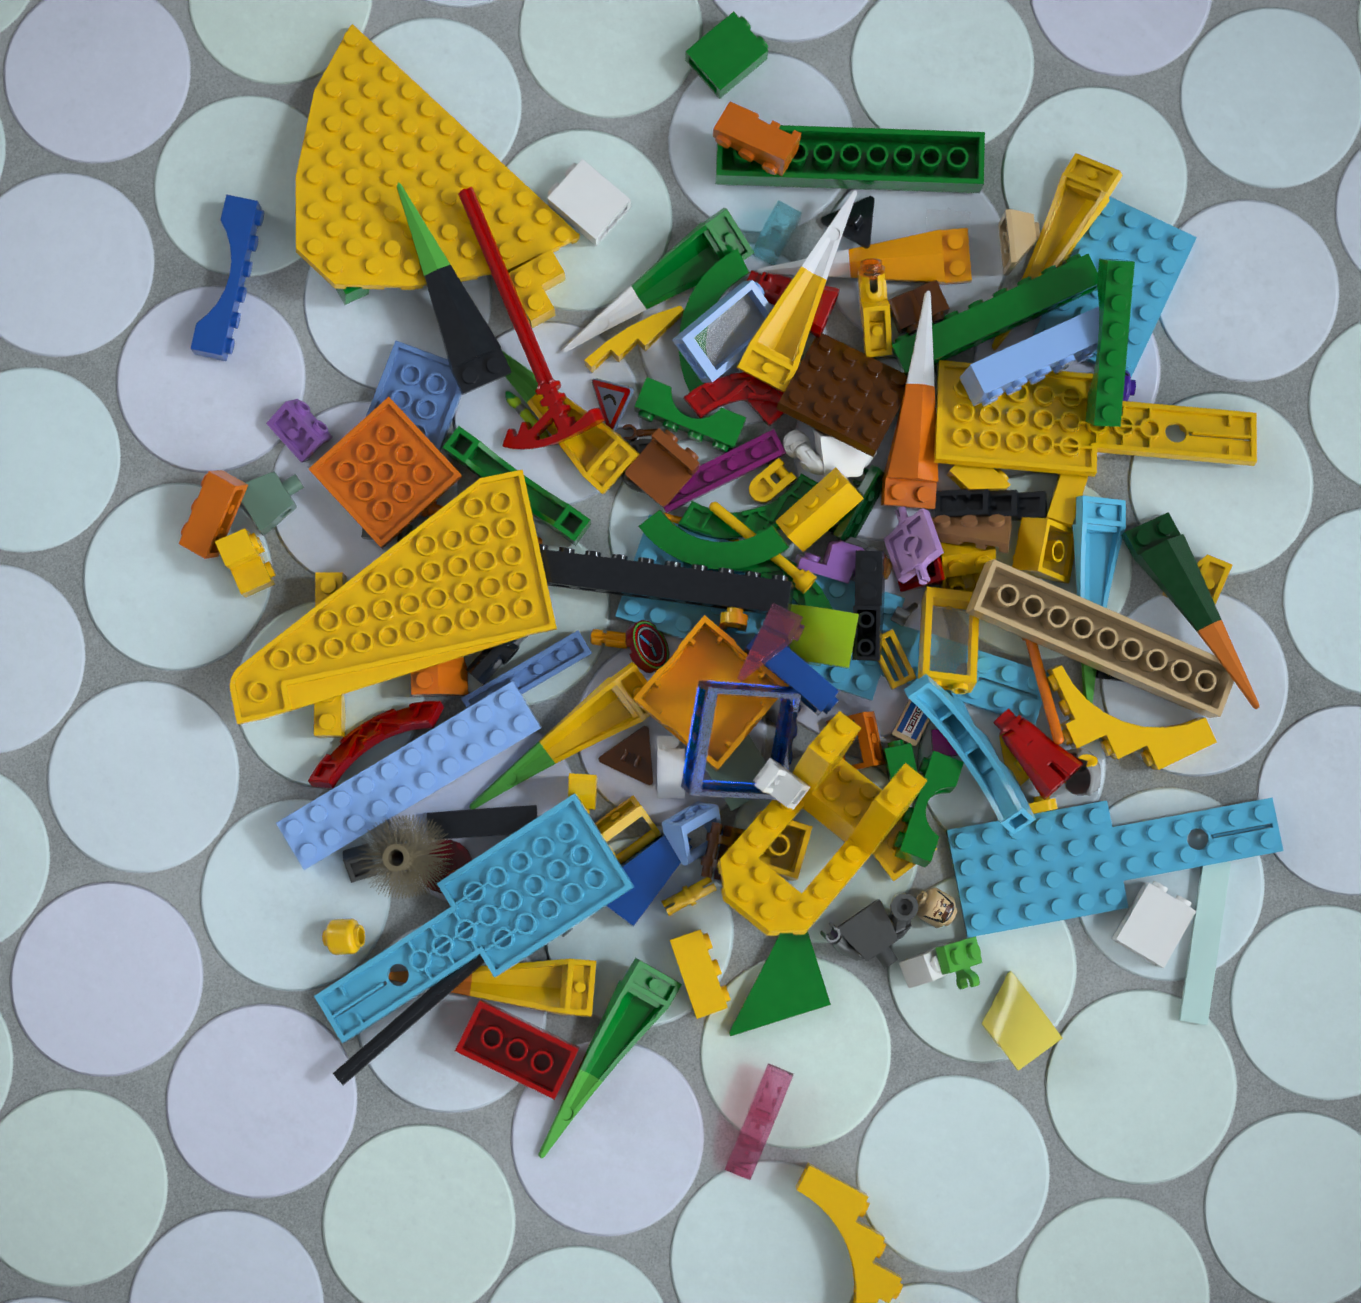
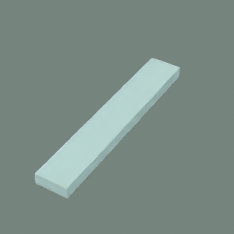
M1230 862L1201 866L1195 905L1196 913L1193 918L1179 1014L1180 1021L1208 1025L1231 867Z

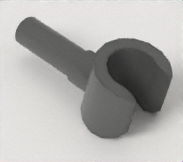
M914 602L906 609L897 606L891 621L904 626L911 613L918 608V604Z

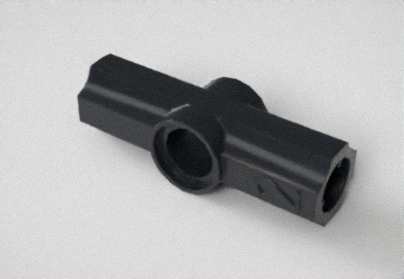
M528 636L483 650L466 670L481 684L485 685L502 664L505 665L519 650V645Z

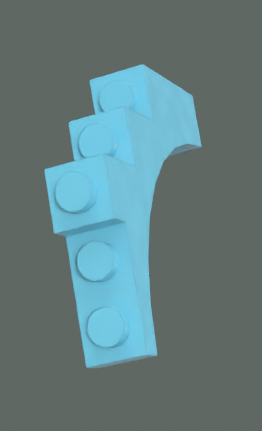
M927 674L905 688L904 691L907 697L934 723L965 763L992 806L1000 824L1012 834H1015L1036 820L1013 771L999 760L988 736L974 725L964 702L952 691L946 692Z

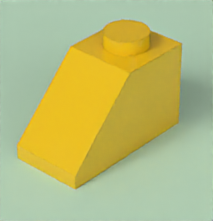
M569 773L568 797L574 793L577 794L588 813H590V810H596L597 775Z

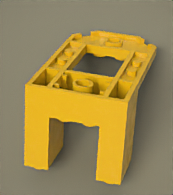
M841 711L833 717L810 743L792 772L810 786V789L794 809L787 808L776 798H773L717 863L722 880L721 891L723 901L766 936L779 935V933L806 934L897 825L928 781L905 763L882 790L845 761L843 757L861 730V727ZM803 808L845 843L801 893L759 858Z

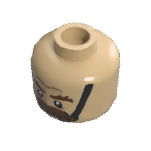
M936 887L930 888L926 892L922 891L916 898L919 906L917 916L935 928L950 925L957 914L955 899Z

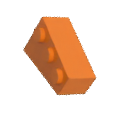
M729 102L713 128L715 141L724 148L732 147L737 150L738 154L749 162L753 160L762 165V169L769 174L776 175L777 173L783 176L798 151L801 133L794 130L792 134H789L779 129L780 123L772 120L771 124H768L758 118L759 114Z

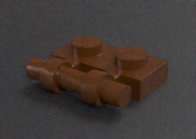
M712 822L710 833L707 832L706 835L708 844L705 857L702 856L700 865H703L701 876L712 878L713 868H715L713 879L721 880L717 863L743 834L744 829L725 825L723 835H721L723 824ZM720 844L718 859H716L718 845Z

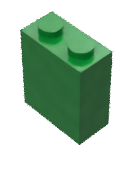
M734 11L685 51V61L719 99L765 62L768 57L766 41L760 35L756 37L750 30L749 22L743 16L739 17Z

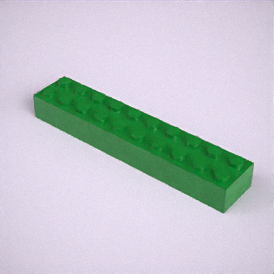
M781 125L779 129L789 134H792L794 130L801 133L798 151L783 176L777 173L776 175L769 174L762 169L761 164L754 160L749 162L743 159L738 154L739 152L732 147L724 148L717 143L715 184L958 193H980L984 185L985 132Z

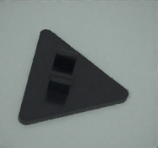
M873 196L853 203L842 236L865 249L869 248L871 244L875 202ZM839 210L822 217L821 223L829 227Z

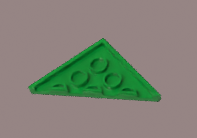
M808 931L803 935H793V933L779 934L729 1031L730 1036L831 1005Z

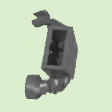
M898 894L891 901L890 910L892 914L891 919H889L881 900L877 899L837 927L830 922L831 932L825 934L821 930L820 934L840 954L856 961L862 959L869 961L876 956L885 969L898 960L889 946L903 938L911 928V919L918 913V902L910 894Z

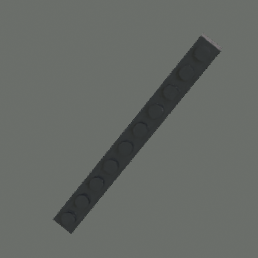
M539 544L548 586L720 609L735 607L743 609V612L790 618L794 584L792 581H788L789 577L772 575V579L762 578L761 573L745 571V575L734 574L735 570L728 568H718V572L708 571L707 566L692 564L691 568L681 567V563L674 561H665V564L661 565L654 564V560L650 558L639 557L638 561L628 560V556L612 554L611 558L601 557L602 553L587 550L584 555L575 553V549L559 547V551L548 550L549 546Z

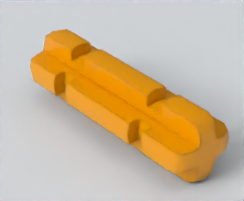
M600 629L592 630L590 638L592 645L601 646L603 643L608 647L627 649L625 643L626 633L608 630L607 633H604Z

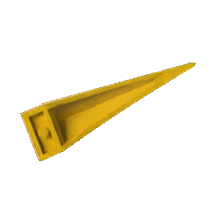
M1074 154L1061 175L1040 237L1022 279L1030 276L1034 279L1041 276V272L1050 266L1056 265L1057 268L1061 266L1109 203L1110 195L1123 176L1120 170L1080 154ZM1010 331L995 337L992 343L994 351L1000 346Z

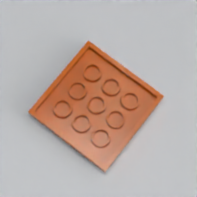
M390 397L386 398L309 468L310 472L382 549L462 477L459 471Z

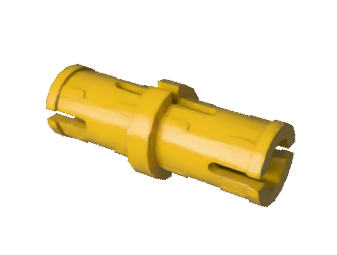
M705 877L689 887L685 885L682 887V891L662 900L664 908L675 903L666 909L668 915L671 916L690 904L693 906L696 904L695 901L717 891L714 883L703 888L710 884L712 879Z

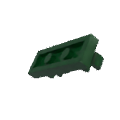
M871 465L870 469L864 468L863 474L866 475L864 480H853V483L858 487L857 491L864 499L839 520L840 523L836 528L831 527L829 529L839 541H845L850 536L857 538L882 492V479L884 476V472L879 467Z

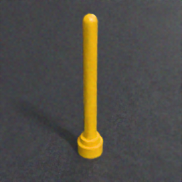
M712 502L709 505V509L744 539L757 535L718 502ZM781 554L770 559L793 578L792 582L796 584L795 588L803 594L817 579L809 570L805 571L804 569L799 570Z

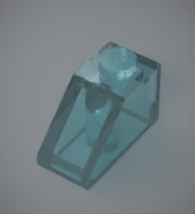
M778 200L753 249L754 254L752 255L772 266L776 265L796 230L802 213Z

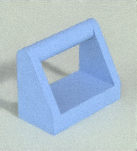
M698 801L661 822L666 838L683 865L686 866L705 855L708 841L690 850L687 834L702 825L710 833L712 822L722 824L718 805Z

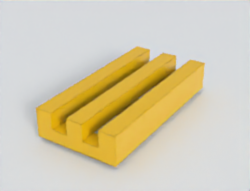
M894 630L883 633L882 647L898 681H894L882 654L880 661L877 662L891 690L917 677ZM890 637L908 674L905 678L885 640Z

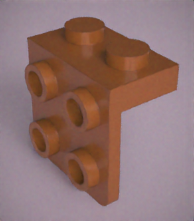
M658 428L652 435V441L626 469L625 475L657 504L665 507L699 470L700 463L697 461L699 457L688 447L684 450L677 444L678 438L669 430L663 432Z

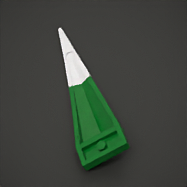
M722 208L709 219L697 225L571 339L561 351L567 352L631 317L696 286L715 263L732 251L738 249L743 260L754 254L753 249L728 209Z

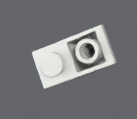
M935 948L899 962L908 988L926 984L948 975H942Z

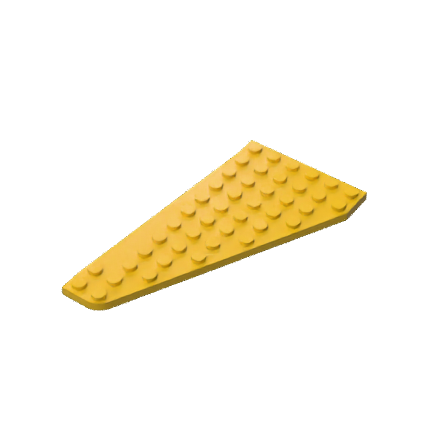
M523 469L478 479L241 664L234 671L230 680V692L237 724L268 719L529 635L557 630Z

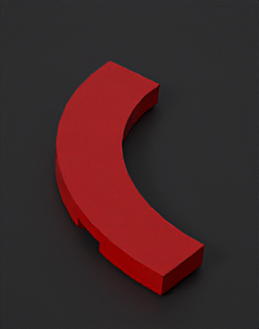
M745 372L720 377L711 383H704L684 396L683 399L702 419L713 410L737 401L763 400L778 404L784 393Z
M441 701L411 703L407 708L397 711L391 709L364 722L339 741L341 745L330 755L326 754L308 779L309 784L312 787L333 789L350 765L376 744L406 731L434 728L444 709Z

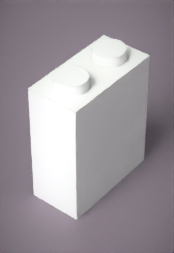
M582 159L578 164L573 163L565 173L566 178L560 184L557 182L550 188L547 193L549 196L547 198L548 206L597 246L631 208V199Z
M1153 881L1152 884L1143 883L1111 939L1157 967L1164 968L1195 915L1196 910L1190 907L1192 904L1190 901L1179 895L1176 898L1166 893L1168 888Z

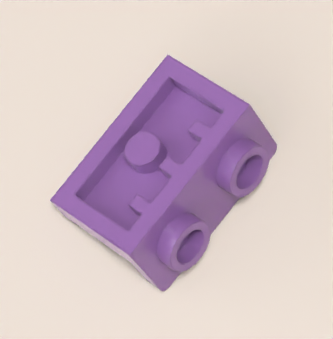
M294 399L286 401L266 424L302 463L306 462L323 443L329 442L333 437L328 432L327 426L314 417L310 412V407L305 402Z

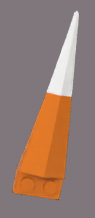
M930 291L924 294L905 391L882 479L881 505L924 508L926 510L935 509L936 486L939 480L938 463H934L936 409Z

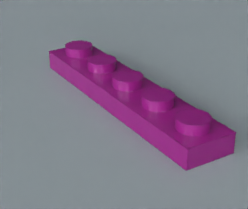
M772 429L700 465L699 470L667 506L663 507L665 513L667 514L785 455L786 451L775 430Z

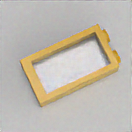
M927 586L921 600L917 679L927 674L944 690H951L955 694L971 693L977 683L979 618L965 612L973 592Z

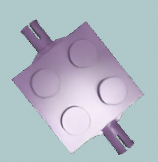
M898 507V510H895V514L899 523L893 532L884 538L898 581L906 583L917 574L919 583L922 585L930 582L926 569L927 566L944 553L930 512L921 508L913 516L908 517L906 508Z

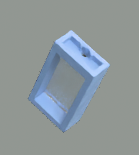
M753 280L742 281L672 339L702 383L714 382L741 359L748 343L774 307L764 297V290L757 282Z

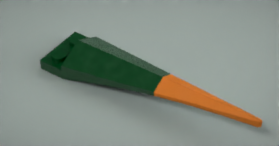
M1169 512L1124 532L1121 537L1133 559L1152 578L1196 630L1254 709H1258V700L1184 534H1180Z

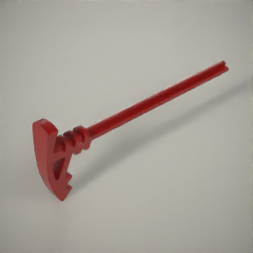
M473 187L462 189L458 195L538 383L535 393L536 395H543V399L540 401L541 407H548L547 412L533 427L530 422H522L518 434L514 428L508 429L503 447L511 449L542 448L576 437L604 422L605 418L600 408H593L578 421H576L575 416H568L571 406L563 404L566 394L558 392L561 388V383L559 380L557 381L552 378ZM554 422L558 431L557 434L540 439V435Z

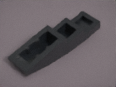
M989 489L936 491L935 517L940 515L949 517H963L965 515L988 517L999 514L1011 516L1012 521H1021L1022 517L1046 518L1047 515L1046 491L1018 492L1017 490L990 491Z
M537 805L427 813V826L429 827L431 824L428 831H430L432 826L434 827L432 830L438 829L439 831L434 836L443 837L441 839L510 835L537 818Z

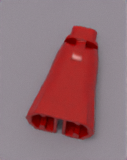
M751 270L747 281L753 280L763 288L764 297L767 301L775 305L793 278L774 273L767 274V272L760 274ZM824 286L809 332L818 338L821 336V332L823 333L829 315H831L840 292L839 288Z
M1009 708L993 722L1001 731L999 735L1002 736L1007 748L1019 762L1043 800L1053 794L1084 764L1060 745L1055 744L1052 739L1024 717L1022 718L1021 715L1016 716Z

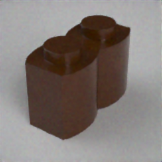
M937 280L888 300L890 315L899 334L906 332L911 335L917 332L924 294L927 291L931 293L932 322L936 324L944 320V316L950 308Z

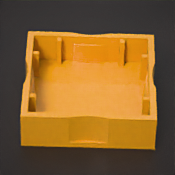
M704 615L679 644L674 654L655 672L633 698V702L717 772L789 685L759 660L746 654L733 638Z

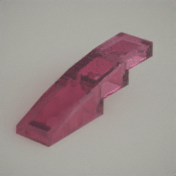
M767 1064L726 1163V1171L751 1180L794 1073L772 1064Z

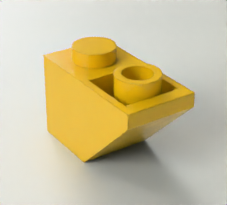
M954 465L947 473V476L961 489L999 491L1007 490L1011 485L1008 482V476L999 468L995 470L988 467Z

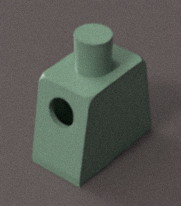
M271 472L245 482L248 484L242 503L259 531L265 535L297 508L291 495L303 489L304 486L296 474L282 482L275 472Z

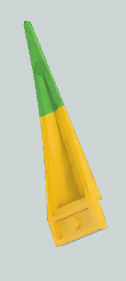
M502 351L512 371L510 375L505 377L540 419L547 412L548 407H541L540 405L543 395H536L535 393L538 383L533 372ZM566 397L563 404L571 406L568 416H575L576 421H578L587 411ZM554 422L547 428L551 435H555L558 432ZM603 422L576 437L558 443L582 476L602 494H605L639 456V453L620 434Z
M631 662L611 678L608 677L477 797L470 804L469 808L476 809L552 765L650 717L648 713L633 702V698L648 682L638 667Z

